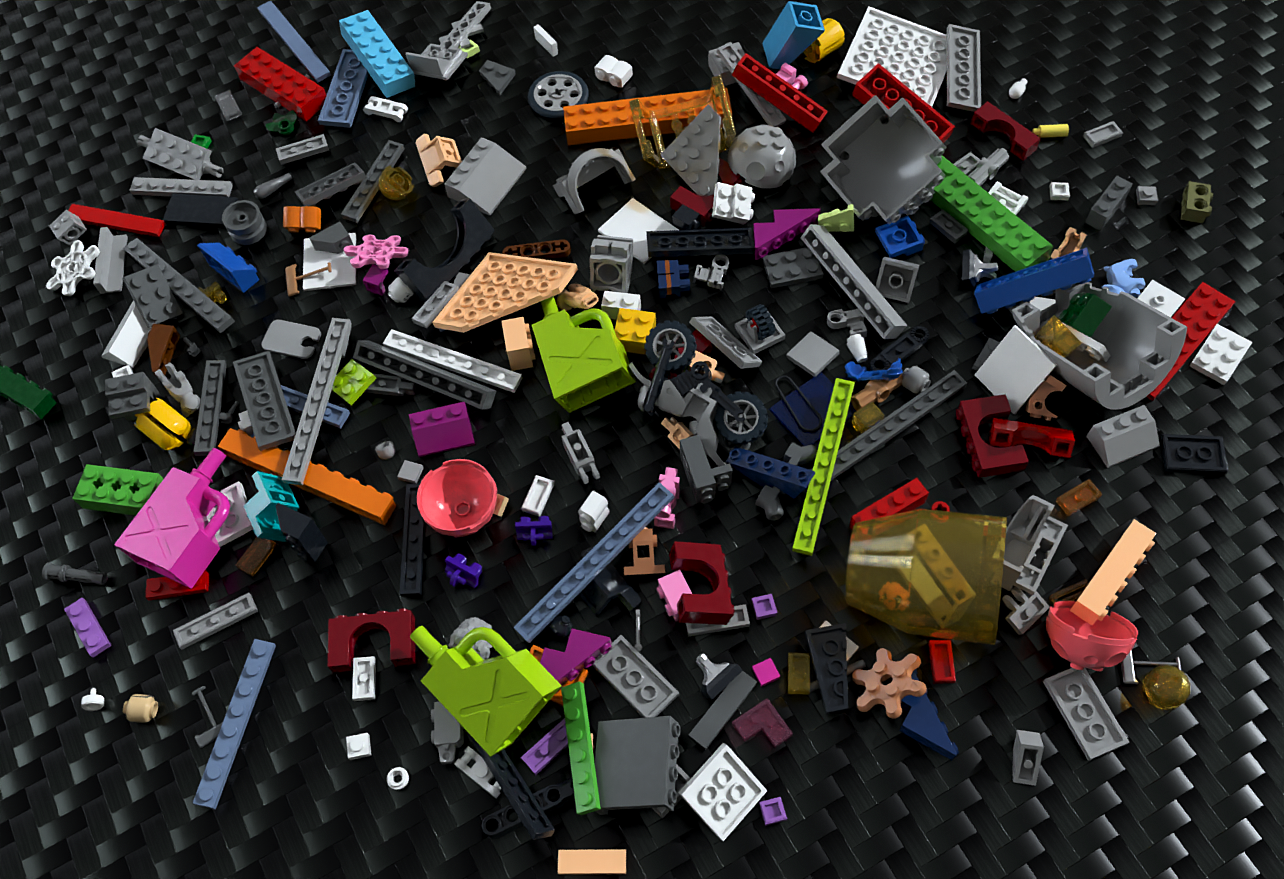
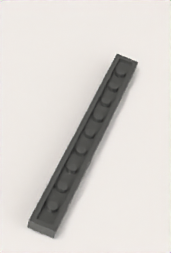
M138 238L129 242L123 248L128 255L145 269L158 264L171 291L220 333L235 322L229 314Z
M953 370L839 449L831 481L965 388L967 382Z

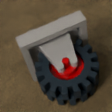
M761 304L747 310L746 319L735 324L736 331L754 354L785 339L784 332L767 308Z

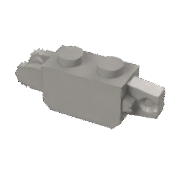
M569 422L562 424V430L565 434L561 436L563 446L577 475L581 477L584 484L589 483L588 476L585 474L589 471L592 472L595 479L600 478L595 467L593 455L579 429L573 431Z
M440 701L434 702V709L431 710V720L434 722V730L431 731L432 744L435 743V746L438 748L441 764L455 763L456 749L464 744V727Z

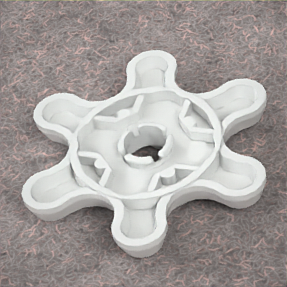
M80 240L73 242L70 253L66 257L57 256L52 260L51 266L56 268L57 271L55 276L47 282V289L55 291L63 285L62 294L72 296L75 293L78 282L82 279H93L96 273L90 267V264L100 253L98 247L92 245L86 251H83L84 245Z

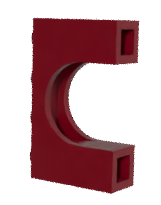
M719 158L718 182L732 186L735 184L744 185V177L740 174L735 175L728 162ZM680 186L670 196V207L677 211L683 204L700 214V225L704 227L714 218L712 217L714 194L699 196Z
M1006 394L960 401L959 407L956 409L957 420H960L962 425V436L966 437L967 452L972 457V468L977 472L978 478L1024 471L1029 462L1023 445L997 448L985 443L979 435L978 428L983 424L991 423L993 418L1008 419L1011 408Z
M675 541L669 552L671 570L700 573L709 580L713 588V592L710 594L682 593L677 603L679 623L727 625L731 617L734 616L735 609L734 605L731 604V588L728 587V571L725 570V554L722 553L721 545Z
M398 609L396 612L378 611L376 614L369 615L358 613L356 616L347 617L339 615L329 619L328 668L333 673L353 671L355 643L363 633L372 629H381L389 633L390 660L394 666L415 664V642L410 638V635L415 631V616L412 611Z

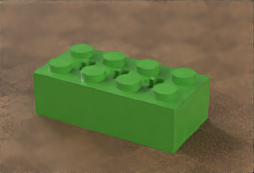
M86 464L72 499L83 509L137 515L164 479L159 473Z

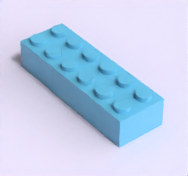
M368 10L339 20L342 37L367 69V72L386 98L415 87L414 72Z

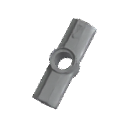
M1004 148L997 149L987 159L983 158L968 177L979 186L987 179H993L999 168L1009 159L1007 150Z

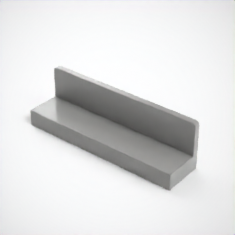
M108 227L100 228L98 242L100 253L96 258V274L93 281L94 286L101 294L122 291V278L126 252L123 248L127 245L128 240L126 234L113 236Z

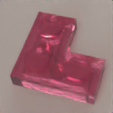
M768 698L732 721V725L744 742L763 730L772 745L777 747L793 735Z

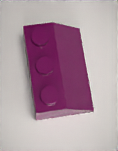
M465 402L409 414L411 430L419 457L475 445L469 412Z

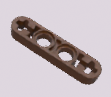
M554 240L508 246L504 248L502 254L509 255L513 253V256H518V252H520L521 257L547 260L567 257L571 253V248L567 240ZM544 248L550 249L548 253L541 252ZM527 250L532 251L531 255H524L523 253Z

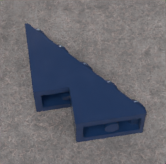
M734 447L729 452V457L725 461L764 488L767 485L772 488L775 486L793 499L806 489L816 473L812 470L739 447Z
M915 669L911 674V678L919 681L917 669ZM927 690L920 697L905 696L901 700V708L907 711L908 714L899 731L946 758L953 760L959 754L958 748L953 741H950L947 735L948 729L943 721L940 722L934 702H930L926 695L928 694Z

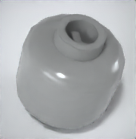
M913 366L910 369L906 368L902 373L903 387L914 394L922 393L930 385L929 374L918 366Z

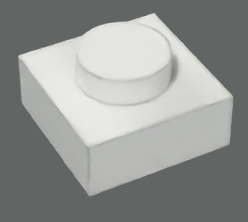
M368 733L346 737L348 759L353 760L371 756L370 735Z

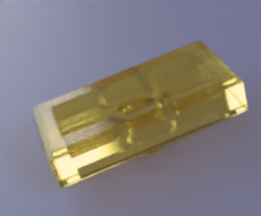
M788 653V694H810L809 653Z

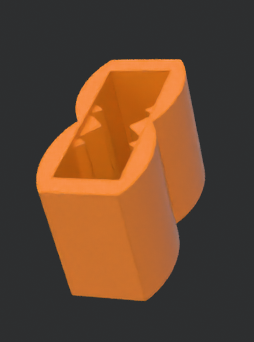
M286 206L283 210V228L291 233H299V230L315 233L316 230H321V209L312 206Z

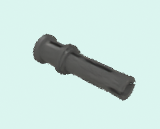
M47 562L42 570L44 580L57 579L60 582H68L70 580L105 585L108 579L106 572L74 569L69 565L57 566L50 562Z

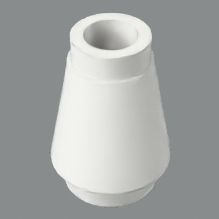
M860 334L847 338L846 345L857 360V363L866 361L868 357L864 338Z

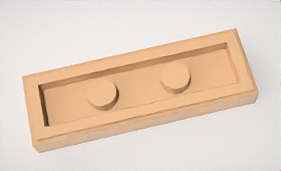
M626 849L558 850V875L626 874Z

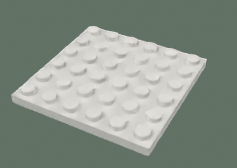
M868 6L837 78L856 85L860 79L879 63L932 107L947 71V35Z

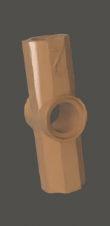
M902 374L891 381L884 379L870 380L863 390L851 397L850 402L853 408L857 411H862L876 401L881 403L886 400L890 392L902 385Z

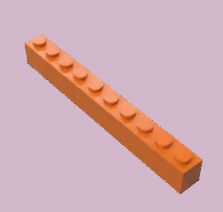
M230 428L218 445V448L227 457L264 473L283 477L290 454L289 450H280L278 446L260 451L255 436L250 437L240 429L236 431ZM311 461L303 485L291 484L383 525L387 523L396 508L393 496L389 493H380L370 485H361L354 478H345L340 472H331L321 464L315 465Z

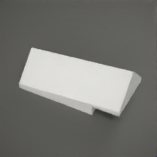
M134 300L102 354L104 359L122 365H129L134 368L147 348L148 332L152 328V326L147 327Z

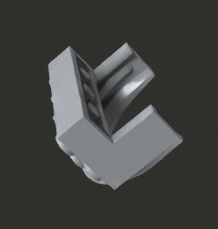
M596 148L584 152L571 163L572 166L568 169L569 173L556 179L557 183L553 187L559 198L564 196L573 213L577 214L584 211L577 192V188L614 166L624 184L636 179L619 149L613 151L612 148Z

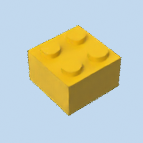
M619 308L614 331L616 337L624 345L626 352L646 355L644 344H646L645 339L650 334L649 331L656 327V313Z

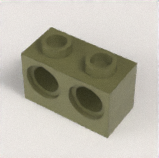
M1188 182L1183 192L1181 220L1203 223L1205 218L1210 216L1212 211L1210 202L1213 197L1211 185Z

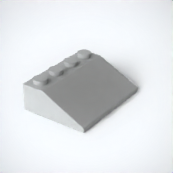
M481 137L444 185L449 198L458 202L461 199L470 198L480 212L491 216L526 170V166L496 143Z

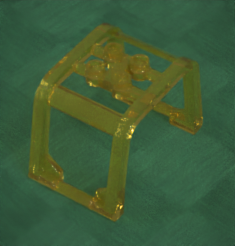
M721 75L712 77L709 94L701 98L653 111L646 108L639 99L629 102L643 159L657 168L671 167L661 156L665 151L658 118L671 115V127L677 138L686 128H683L677 113L687 110L688 124H690L696 118L693 108L709 104L717 112L714 102L717 97L720 98L725 117L722 119L724 137L720 125L719 153L730 148L736 131ZM642 118L649 119L658 156L654 154L651 142L645 138L641 122Z

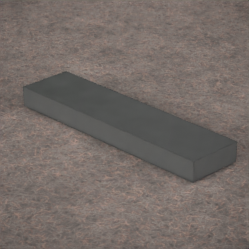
M742 671L727 685L688 737L706 750L757 685V681Z

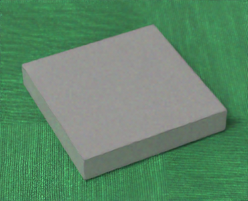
M810 331L787 353V358L816 377L839 355V350Z

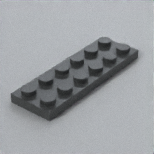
M270 351L234 361V368L259 450H266L293 441L296 431Z

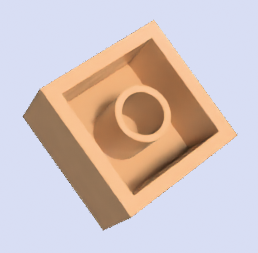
M524 317L503 320L502 327L511 370L515 371L533 367L532 360H535V353L529 323L525 324Z

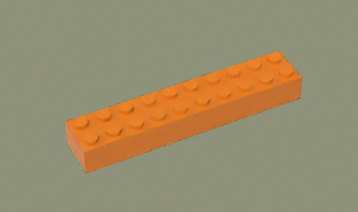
M719 88L564 106L568 145L682 132L708 104L721 117L720 128L732 126V109L728 89Z

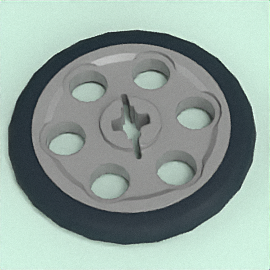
M554 71L540 76L533 82L528 92V102L532 109L540 116L550 119L564 118V110L560 107L562 104L569 106L586 104L589 97L588 87L582 78L565 71ZM551 82L556 83L554 86L548 85ZM566 83H571V84H572V85L569 86V87L564 86V84H566ZM541 92L546 93L544 96H539L538 94ZM572 94H578L577 97H571ZM547 103L553 104V105L550 106V107H545V106H544V105L547 104Z

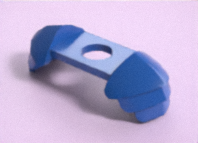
M900 358L892 363L888 370L867 371L865 366L861 367L853 361L844 366L847 377L856 382L875 379L891 381L903 373Z

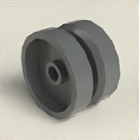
M236 201L230 204L222 214V221L232 240L237 244L250 245L256 243L264 237L267 231V224L258 206L252 201Z

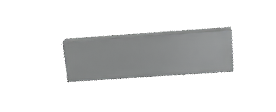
M247 593L174 629L173 632L179 648L184 649L258 612L252 595Z

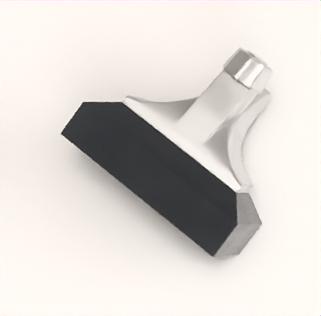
M970 249L963 250L962 281L967 290L975 289L976 283L982 277L997 278V274L994 273L998 271L997 263H983Z
M704 653L697 657L696 663L704 673L703 686L700 692L705 698L713 699L743 671L738 664L734 663L714 664Z

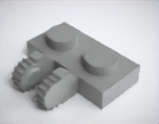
M1013 587L1011 592L1021 603L1018 605L1008 595H1005L1002 600L1009 609L1013 610L1005 619L1020 635L1033 625L1050 607L1037 591L1034 595L1030 594L1027 597L1018 587Z

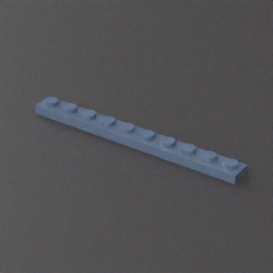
M659 482L514 626L516 631L530 643L675 498L674 495Z

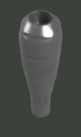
M287 173L284 176L257 186L253 193L257 199H265L287 181L291 180L292 176Z

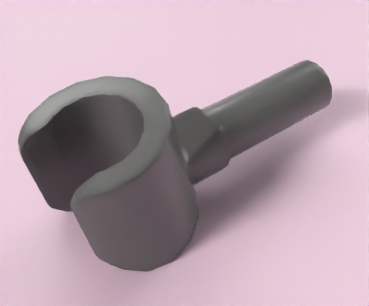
M187 337L183 338V341L189 346L186 351L191 356L196 357L201 350L195 343H191Z
M235 401L228 413H220L219 419H221V423H232L233 413L238 407L239 402Z

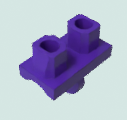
M540 516L538 521L532 522L529 517H521L519 522H515L517 540H531V545L536 546L537 540L553 539L552 523L548 516Z
M459 553L453 558L448 556L445 559L447 564L445 568L446 576L451 578L450 585L454 587L458 583L462 585L466 583L475 588L478 585V578L482 573V566L476 562L472 563L470 567L465 565L467 559Z

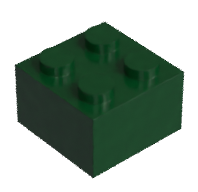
M1078 292V294L1071 298L1069 307L1060 314L1059 321L1091 337L1112 306L1095 294Z

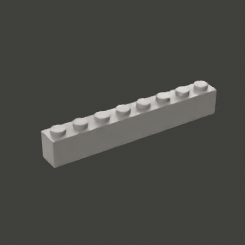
M810 224L800 237L881 337L883 339H896L907 327V324L823 225Z

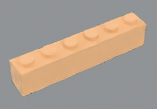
M1134 519L1070 611L1090 625H1093L1097 619L1102 621L1108 613V610L1105 609L1106 606L1111 607L1118 598L1115 593L1117 591L1119 593L1122 592L1127 585V582L1124 581L1126 577L1130 579L1137 570L1134 568V565L1137 564L1139 566L1146 557L1143 552H1149L1155 542L1152 539L1156 533Z

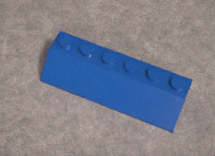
M1084 248L977 284L974 295L981 314L985 312L991 314L998 311V308L1004 306L1005 308H1010L1016 305V302L1022 300L1023 302L1033 300L1035 296H1047L1052 294L1053 290L1059 288L1065 290L1072 287V284L1078 282L1084 284L1091 281V278L1094 277V271L1088 249Z

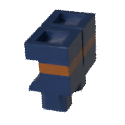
M678 260L657 261L659 299L666 298V295L672 294L681 297V292L690 291V279H680V277L689 276L688 265H678Z

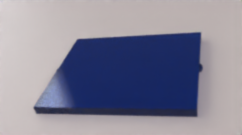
M821 372L799 387L800 391L822 418V425L817 431L806 432L802 430L783 399L769 408V410L802 446L813 445L821 439L834 384ZM797 390L785 397L804 428L815 429L819 425V418ZM851 402L846 421L859 412L853 408Z

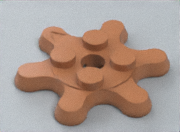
M881 648L876 652L877 662L874 663L872 669H857L852 674V680L855 684L866 687L864 694L857 699V708L861 712H867L874 705L882 704L886 708L887 716L894 719L902 713L901 700L905 696H923L927 688L923 682L911 678L912 672L921 664L919 656L908 654L901 661L895 662L892 661L891 652ZM890 677L893 679L888 685H883L882 681L884 682L890 679Z

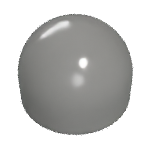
M391 441L383 442L375 448L377 455L381 459L392 458L396 451L394 443Z

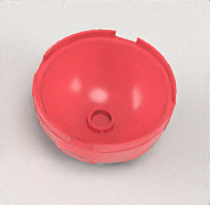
M466 459L449 460L443 462V465L436 470H430L421 481L417 492V506L425 522L435 531L443 535L454 536L455 538L474 534L490 521L497 504V487L494 479L482 465Z
M1059 601L1054 603L1053 608L1050 606L1046 619V629L1051 644L1062 658L1071 662L1070 666L1074 669L1083 670L1084 668H1089L1095 671H1103V668L1115 666L1126 658L1136 643L1138 636L1137 628L1129 620L1111 611L1110 616L1106 615L1102 621L1097 619L1093 625H1090L1070 611L1076 601Z

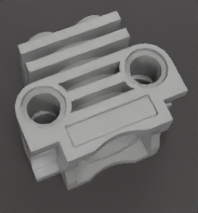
M598 235L597 239L594 238L591 245L590 289L593 292L596 290H611V292L628 293L630 274L633 270V239Z

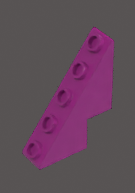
M821 208L774 210L773 223H754L755 260L765 257L769 252L778 249L784 243L804 233L810 224L817 225Z
M571 629L565 652L544 648L540 664L563 685L568 680H574L579 675V671L584 667L589 668L592 666L598 656L607 654L612 649L611 638Z

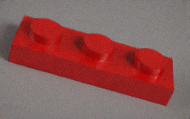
M204 571L192 589L167 577L147 579L146 599L155 600L208 592L209 573Z

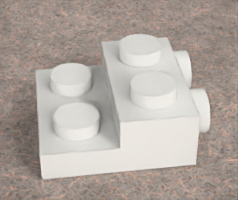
M717 182L714 190L712 217L743 225L751 220L753 217L751 203H753L755 194L752 193V187L740 184L732 186Z

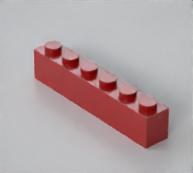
M747 53L744 54L732 73L733 77L812 133H814L828 112Z

